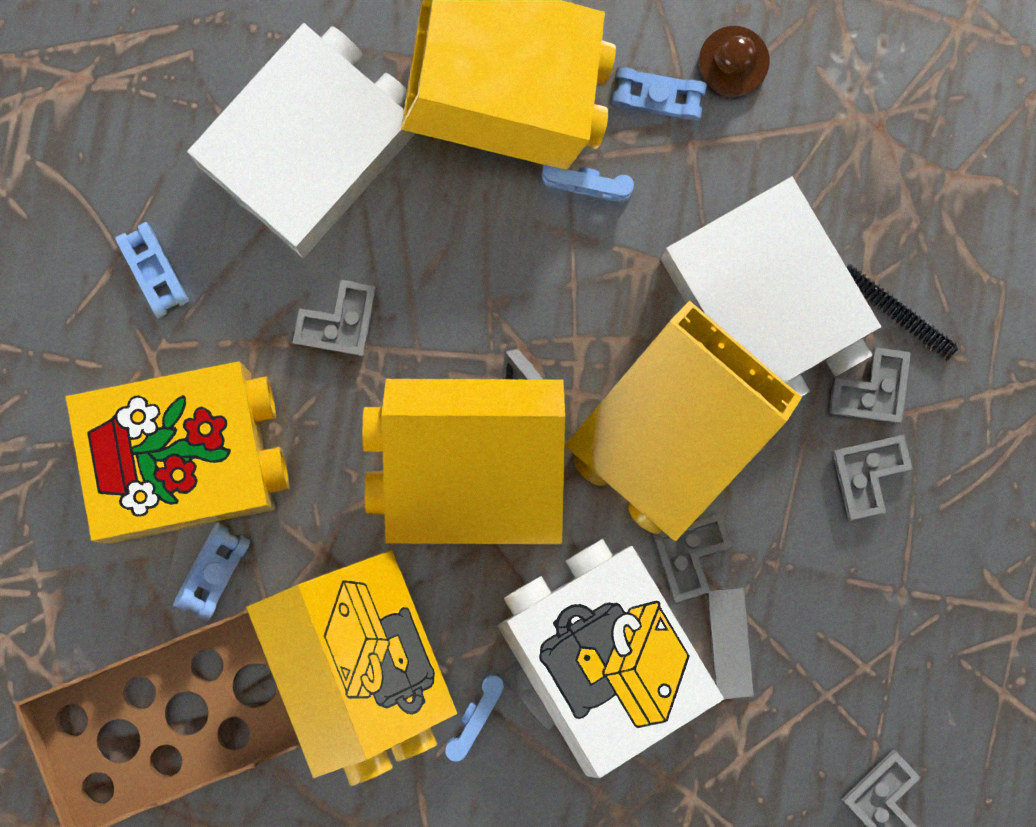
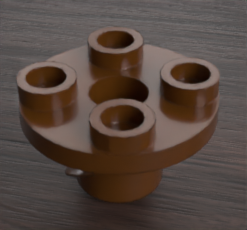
M727 26L716 30L706 39L701 48L698 63L705 83L723 97L733 98L747 95L761 85L769 69L770 57L766 44L754 31L741 26Z

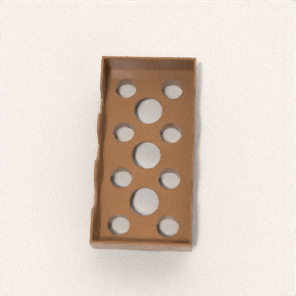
M247 609L179 636L164 644L110 664L95 672L14 703L61 827H109L135 814L163 805L213 782L229 778L279 755L301 748L277 685L273 698L261 707H248L242 704L235 696L233 682L241 668L249 664H260L271 671ZM204 649L216 651L223 659V671L216 680H205L196 672V657ZM136 677H145L155 686V699L147 708L135 706L128 697L129 684ZM184 691L200 695L208 707V720L205 726L199 732L192 735H182L175 732L168 725L165 715L170 699ZM69 704L80 706L87 714L88 724L85 731L80 735L69 734L61 725L62 711ZM238 717L248 724L250 738L245 746L234 748L224 742L221 736V728L227 718ZM115 719L131 722L137 728L141 740L136 755L129 761L122 763L109 761L101 754L98 748V735L101 728L107 722ZM161 745H171L180 752L182 766L177 774L165 775L156 768L154 754ZM93 773H103L111 778L114 784V794L109 802H96L88 795L87 781Z

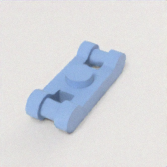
M626 67L617 68L615 80L618 81L616 91L612 92L610 102L612 105L688 120L701 119L702 107L699 105L701 96H705L706 83L697 80H682L638 72ZM631 85L642 86L640 96L630 94ZM677 93L687 95L685 104L675 103Z
M547 165L543 166V183L556 189L616 202H625L630 198L634 188L633 180L627 175H619L615 179L601 177L599 171L590 168H579L578 172Z
M148 221L138 225V230L129 235L123 233L115 237L157 318L168 313L167 310L177 304L181 307L190 302ZM145 242L149 249L137 255L134 248ZM167 283L171 292L159 297L155 289Z
M217 523L212 529L173 603L174 607L182 611L188 609L194 612L195 617L205 623L213 615L217 601L240 558L243 557L250 545L249 538L241 534L238 536L228 532L229 528L221 523ZM220 545L229 548L225 558L215 554ZM198 586L207 591L202 600L194 596Z
M489 674L484 678L482 683L484 694L477 705L471 702L460 720L466 724L460 736L452 737L448 741L445 751L451 761H461L466 757L502 694L504 681L498 674Z

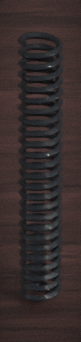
M852 264L846 267L852 278L855 279V283L858 284V288H862V295L867 291L864 298L867 299L871 295L868 300L869 303L876 298L873 306L880 302L877 307L879 310L885 305L882 313L889 309L886 314L887 316H890L896 309L891 320H894L900 313L896 319V323H899L905 316L900 323V327H902L909 320L905 330H908L914 323L909 330V334L918 327L914 333V337H917L923 330L918 340H921L927 334L923 340V344H925L932 337L927 347H930L936 341L932 347L933 351L941 344L936 354H939L947 345L941 357H944L952 348L945 358L946 361L958 350L957 342L953 343L952 339H948V335L944 336L943 332L939 333V329H934V325L930 326V322L925 323V318L921 319L920 315L916 316V311L912 312L911 308L907 309V305H903L902 301L898 302V298H894L893 294L889 295V291L884 292V288H880V284L875 285V281H871L870 277L866 278V274L862 275V271L857 272V267L853 268Z

